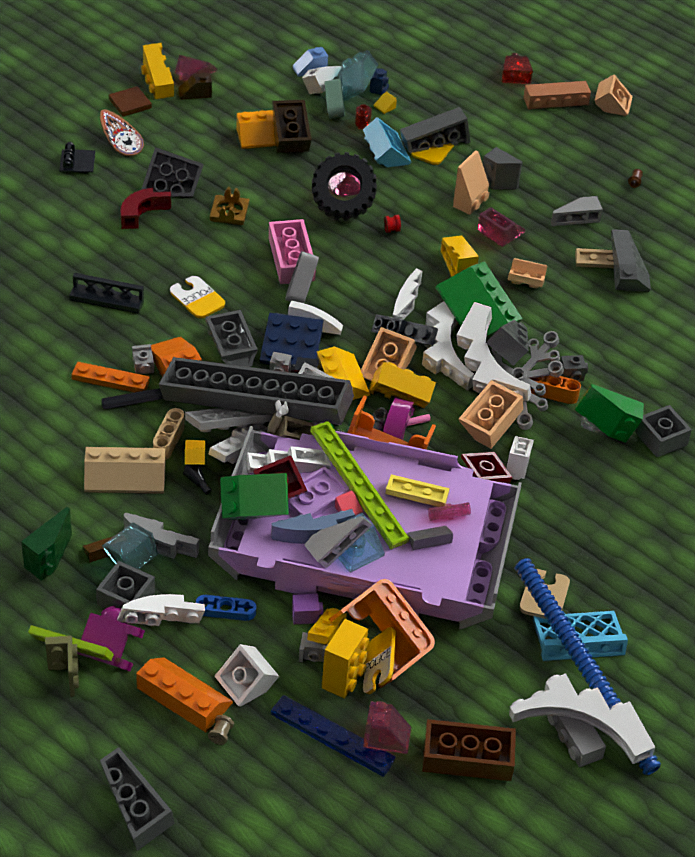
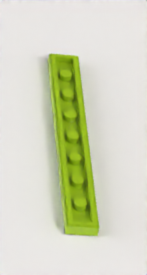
M329 421L312 426L310 432L348 488L355 493L359 504L389 548L394 549L408 543L410 538Z

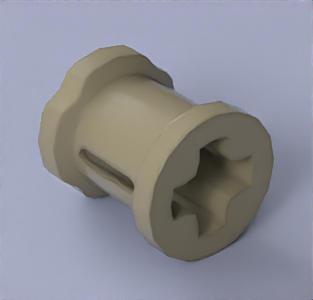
M217 715L215 718L216 724L213 730H210L208 738L215 744L223 745L228 740L227 734L229 729L233 728L234 722L226 715Z

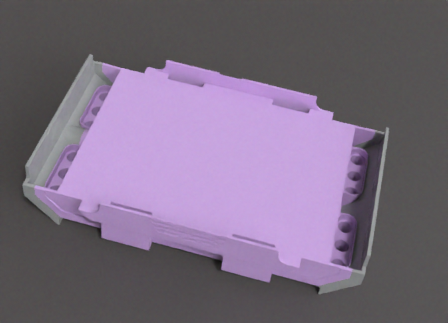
M250 426L232 476L254 475V473H248L245 460L247 453L267 455L269 449L288 452L290 446L317 450L323 449L313 435L302 433L300 440L256 431L253 430V426ZM336 431L406 534L413 531L447 526L453 532V541L449 544L412 550L411 544L408 542L390 549L363 510V513L355 516V518L362 516L373 526L327 568L316 561L304 544L272 540L271 523L296 517L289 508V515L233 521L222 519V506L220 505L211 530L208 556L235 580L238 579L239 574L275 581V589L295 594H317V591L355 599L379 580L388 579L395 585L417 616L420 613L457 621L460 623L459 629H463L493 617L522 483L519 482L517 486L472 477L474 469L459 465L457 461L458 456L392 442L375 441L368 437ZM331 463V467L328 469L334 475H336L342 482H344L338 471ZM315 471L303 472L300 475L304 479ZM390 475L450 488L445 508L385 494ZM335 504L313 519L338 513Z

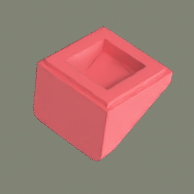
M352 490L335 498V508L338 512L353 509L355 516L363 513L358 499Z

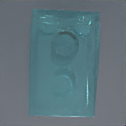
M368 50L363 53L359 52L352 59L347 58L342 63L339 79H341L344 101L366 89L379 65Z

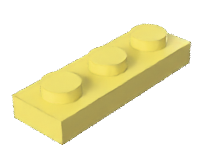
M391 474L385 494L445 508L450 488Z

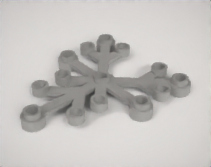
M554 331L544 334V344L541 347L537 339H530L528 341L531 358L523 367H516L514 369L502 363V356L496 353L493 348L491 349L495 361L507 373L531 385L536 395L531 393L529 401L534 403L539 411H545L548 408L547 400L537 397L544 395L546 388L544 384L537 383L530 378L548 375L558 378L564 372L563 365L559 361V352L557 350L547 352L559 343L558 334ZM550 361L548 368L530 371L537 362ZM523 400V411L518 415L517 423L521 429L528 430L533 425L532 416L528 413L527 402Z

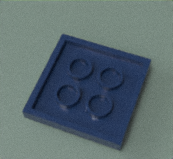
M269 312L260 363L270 365L273 352L292 355L291 368L292 364H296L297 357L317 359L324 320Z

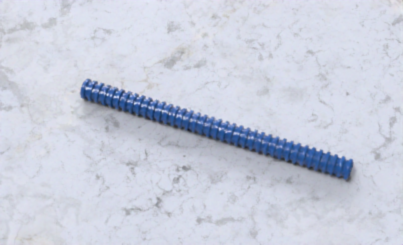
M529 558L519 561L514 568L515 571L518 572L522 582H525L524 585L528 587V591L531 592L534 601L538 603L537 605L541 608V612L548 619L547 621L551 624V628L555 629L554 632L558 635V639L562 640V645L565 646L564 648L568 651L569 656H572L571 659L575 662V666L579 667L578 670L582 673V677L586 678L585 681L589 684V688L595 689L598 687L611 710L612 706L620 703L621 700L617 698L616 693H613V688L609 687L610 683L606 681L605 676H602L603 672L599 670L598 665H595L596 661L592 659L591 654H588L589 650L585 648L586 646L582 643V639L578 637L579 635L575 632V628L571 627V622L568 621L564 611H561L562 608L558 605L555 597L551 595V591L548 590V586L541 579L542 577L538 574L534 564H531L532 561ZM655 755L637 762L640 763L639 767L644 769V775L654 773L661 766L660 761H657Z

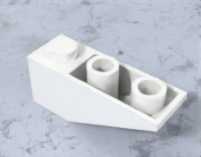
M342 66L320 67L308 70L302 79L309 94L323 93L325 91V81L333 80L338 76Z

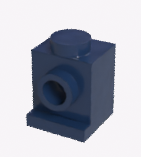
M374 69L370 78V93L383 95V93L387 92L389 78L387 77L386 70Z

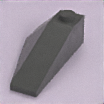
M612 229L615 290L650 292L649 273L629 230Z

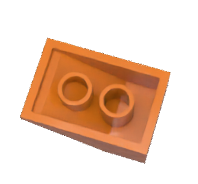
M182 337L151 345L154 363L162 377L173 357L202 361L196 348Z

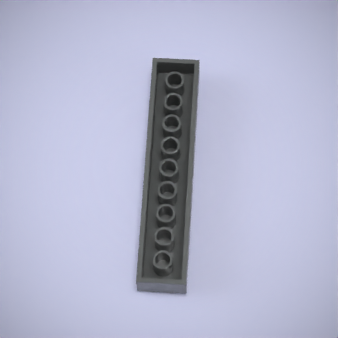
M173 357L159 383L163 398L167 401L273 415L277 413L275 402L280 400L281 406L287 402L289 410L282 417L288 416L316 422L329 421L331 424L342 425L354 398L350 380Z

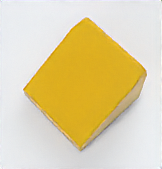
M385 92L375 102L374 107L385 114L396 108L397 99L388 92Z

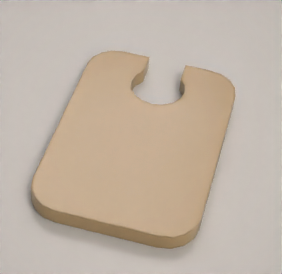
M537 569L538 574L542 577L541 579H544L546 571ZM556 573L555 583L547 586L548 590L551 591V595L555 597L558 605L563 609L570 580L567 576ZM525 587L520 603L521 612L546 619L544 613L541 612V608L538 607V603L531 596V592L528 591V587Z

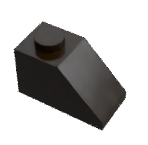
M210 72L194 73L178 87L180 100L212 98Z

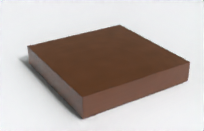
M138 86L109 94V100L123 117L152 108V103Z

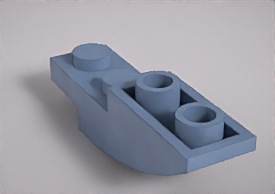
M353 509L327 516H320L313 519L311 513L279 520L271 523V538L281 542L305 544L319 530L354 519L355 513Z

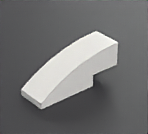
M290 302L288 315L324 320L322 332L341 335L343 325L326 312L301 302Z

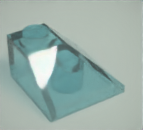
M360 513V514H358V515H356V516H354V517L348 519V520H351V519H354V518H357V517L362 516V517H364L366 520L369 521V519H368L363 513ZM374 525L338 557L350 573L385 556Z

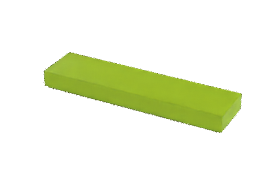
M32 625L28 631L36 640L45 642V637L66 636ZM72 637L73 644H77V652L107 661L112 660L114 653L108 648Z

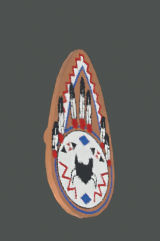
M105 109L100 112L101 126L114 150L124 156L138 155L144 147V140L138 131L119 115Z

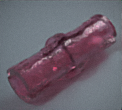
M469 502L455 505L448 503L446 506L428 509L430 521L444 518L451 520L453 517L471 514Z

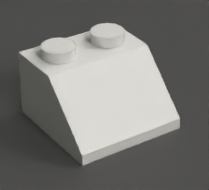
M240 644L214 677L238 706H243L266 693L278 679L279 675L255 647Z

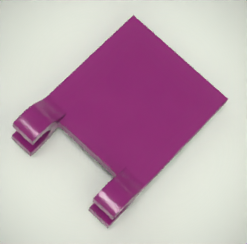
M90 613L81 640L106 647L114 655L111 661H107L77 652V654L131 671L133 663L121 659L129 635L142 639L145 630Z

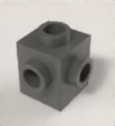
M583 355L561 356L560 362L564 369L561 376L584 381L585 374L588 373V363L584 361Z

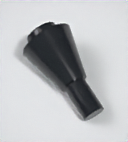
M187 464L184 467L183 475L199 486L206 495L210 494L212 489L206 483L200 464Z

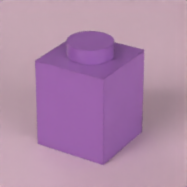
M318 594L293 595V623L311 624L317 622L319 615L323 614V603L319 602Z

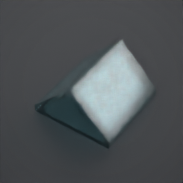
M134 522L102 545L115 564L121 561L138 570L158 555L153 533Z

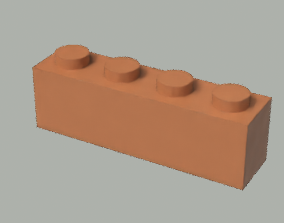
M586 81L525 85L524 100L528 109L589 105L591 91Z

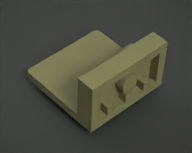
M72 636L45 637L48 670L68 669L70 697L75 696V688H79L77 644H73Z

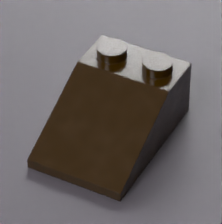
M305 100L272 101L277 153L309 152L312 139Z

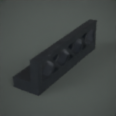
M74 273L73 288L69 299L70 301L139 314L144 304V286ZM78 280L84 281L87 285L78 284ZM95 284H101L104 289L98 288ZM113 287L119 288L121 292H116ZM130 291L139 292V296L133 295Z

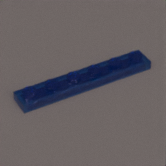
M285 695L271 709V715L382 777L386 775L395 762L396 756Z

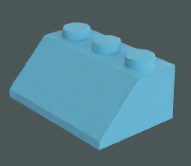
M378 117L363 129L365 140L370 144L369 148L374 153V159L378 164L394 167L411 163L398 133Z

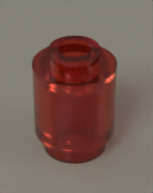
M362 104L356 107L355 124L357 128L362 130L371 123L372 109L368 105Z

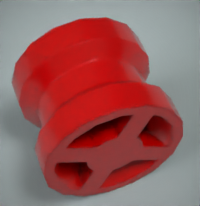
M394 215L393 217L384 216V229L386 233L401 231L399 215Z

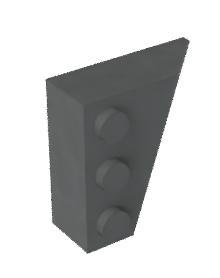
M155 147L141 190L153 188V192H171V196L193 197L204 164Z

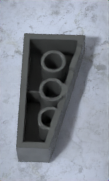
M460 107L400 129L402 142L409 153L428 150L433 146L437 148L443 147V144L448 143L452 145H458L459 142L471 143L468 119Z
M119 747L100 760L104 775L138 851L175 824L172 810Z

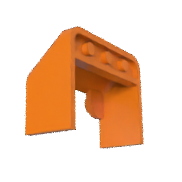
M363 396L353 415L348 430L349 434L368 437L375 441L392 442L427 450L436 425L432 424L427 437L413 435L408 443L373 428L375 423L373 416L363 411L367 396Z
M388 579L379 580L329 618L330 622H332L347 611L355 620H363L369 615L381 632L389 627L396 630L393 675L386 684L393 681L428 653L435 644L433 635L395 585Z

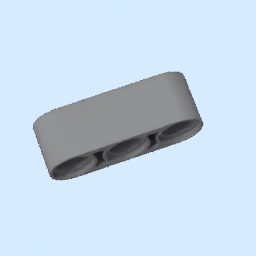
M301 251L287 290L286 301L305 302L318 263V256Z

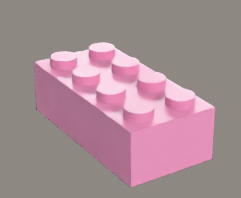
M303 219L269 222V242L280 284H290L301 251L313 255ZM316 269L312 281H315Z

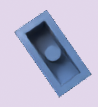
M323 47L309 49L295 62L293 69L297 76L300 77L304 76L308 70L328 67V55Z

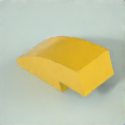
M185 440V464L205 465V440Z

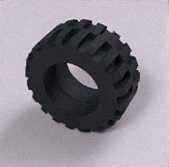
M338 152L334 153L333 157L327 156L324 162L321 161L318 164V168L313 173L312 194L314 202L317 203L320 211H324L328 217L333 216L335 220L344 218V221H349V218L352 217L353 219L359 218L360 214L364 215L367 209L372 206L376 196L377 179L373 173L372 166L368 165L364 158L361 160L357 154H354V156L349 155L350 152H344V155H340ZM339 173L352 174L360 182L359 194L350 200H338L329 193V180Z

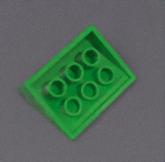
M486 262L472 265L435 287L460 326L463 324L474 302L491 307L492 320L487 330L486 340L490 339L500 327L512 320H516L518 323L522 320L519 312Z

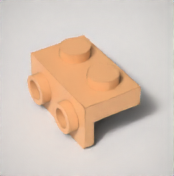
M514 258L508 280H511L514 284H529L528 286L532 288L542 287L547 265Z

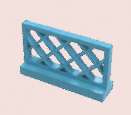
M615 611L565 614L568 617V621L572 624L571 627L575 628L577 626L584 630L581 634L578 633V637L582 639V643L586 646L585 648L589 650L588 654H591L592 657L625 655L628 639L626 634L622 633ZM533 616V623L542 649L541 656L543 661L571 659L572 656H569L568 651L564 648L565 646L561 643L562 640H559L558 635L553 632L554 629L551 626L547 629L540 625V623H548V619ZM611 618L612 622L607 624L601 621V619ZM588 620L592 623L588 626L581 621ZM598 625L604 628V630L600 632L594 629V627ZM608 632H611V633H613V634H615V635H606V634H607ZM588 633L594 635V636H588V637H586V635H587ZM547 636H550V637H552V638H554V639H545V638H546Z

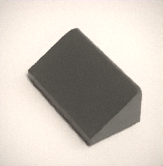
M447 526L407 533L412 550L449 544L453 541V532Z

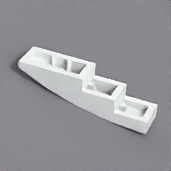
M416 268L401 288L395 302L393 318L404 320L414 310L418 287L421 285V270Z
M290 446L288 452L269 449L267 455L247 453L245 457L248 473H254L253 470L290 455L299 473L317 471L323 466L330 468L331 463L323 450Z

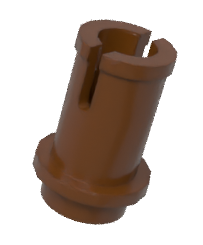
M633 170L632 176L628 180L632 188L641 185L642 170Z

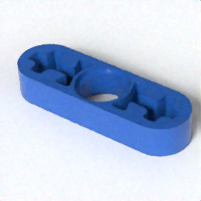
M201 595L196 599V603L208 604L205 607L203 616L244 621L252 620L256 616V604L249 599ZM222 605H229L232 608L224 611L220 607Z

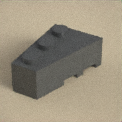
M512 320L500 327L486 343L514 366L528 352V329L522 322L518 323L516 320Z

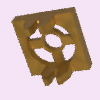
M228 187L225 190L224 196H215L210 221L244 225L249 199L240 198L238 188H235L234 194H231V188ZM222 203H227V204H228V206H226V207H225V206L218 207V206H219L220 204H222ZM234 205H240L242 210L236 209Z

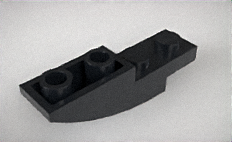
M376 314L371 332L378 334L380 328L383 327L414 339L416 344L429 346L434 345L438 328L378 314Z

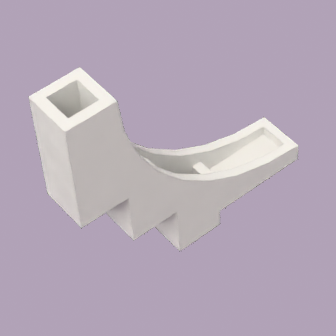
M443 301L426 314L425 325L438 328V332L433 346L424 345L427 350L423 352L422 365L434 374L441 371L468 391L473 387L472 379L474 373L464 366L452 347L451 334L458 322Z
M474 302L457 333V346L468 349L464 356L465 366L471 371H476L472 379L473 390L481 393L487 384L493 380L523 396V400L529 401L531 385L507 373L490 353L486 337L492 320L491 307Z
M566 673L561 676L554 675L550 677L546 682L545 692L542 690L538 691L531 698L526 700L519 699L510 706L509 715L513 722L528 717L555 715L578 719L595 726L610 736L625 751L633 764L654 754L655 746L630 701L625 704L622 702L617 703L610 710L598 687L592 690L590 688L585 689L577 695Z

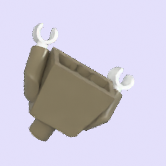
M278 400L275 402L277 413L273 414L267 427V433L300 440L302 433L312 435L310 432L311 427L324 422H307L288 416L282 417L289 410L287 402L281 406V402Z

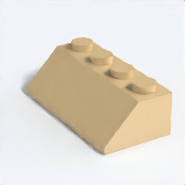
M86 447L84 492L164 494L165 448Z

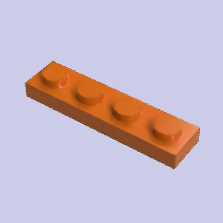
M77 362L72 372V380L129 392L146 391L150 382V376Z

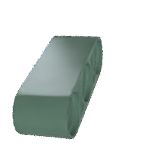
M341 79L325 81L329 119L345 117Z

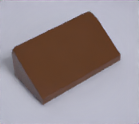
M122 534L83 546L89 562L129 550L128 541Z

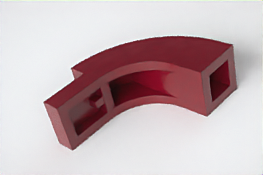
M147 188L129 195L121 205V229H139V217L144 212L171 209V192H153V188Z

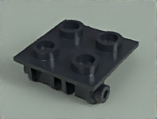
M67 142L65 149H62L59 171L93 173L96 150H75V145L72 142Z

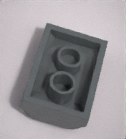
M241 310L207 316L205 322L208 327V334L212 337L221 359L229 365L252 367L257 354V347Z

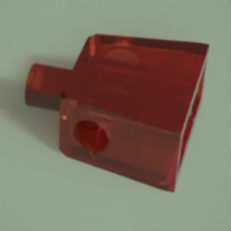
M518 53L507 55L504 62L502 83L531 84L533 69L528 57L519 56Z

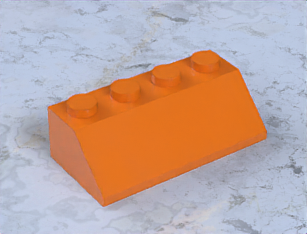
M166 658L150 659L136 673L137 689L205 733L215 723L216 716L223 715L233 704L231 699Z

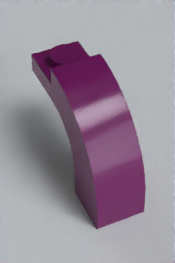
M395 398L390 407L383 432L403 440L408 421L414 415V402Z

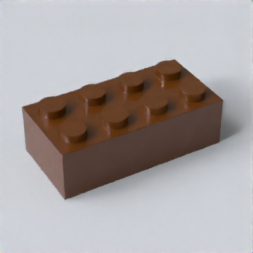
M427 719L422 772L511 781L515 767L516 729Z

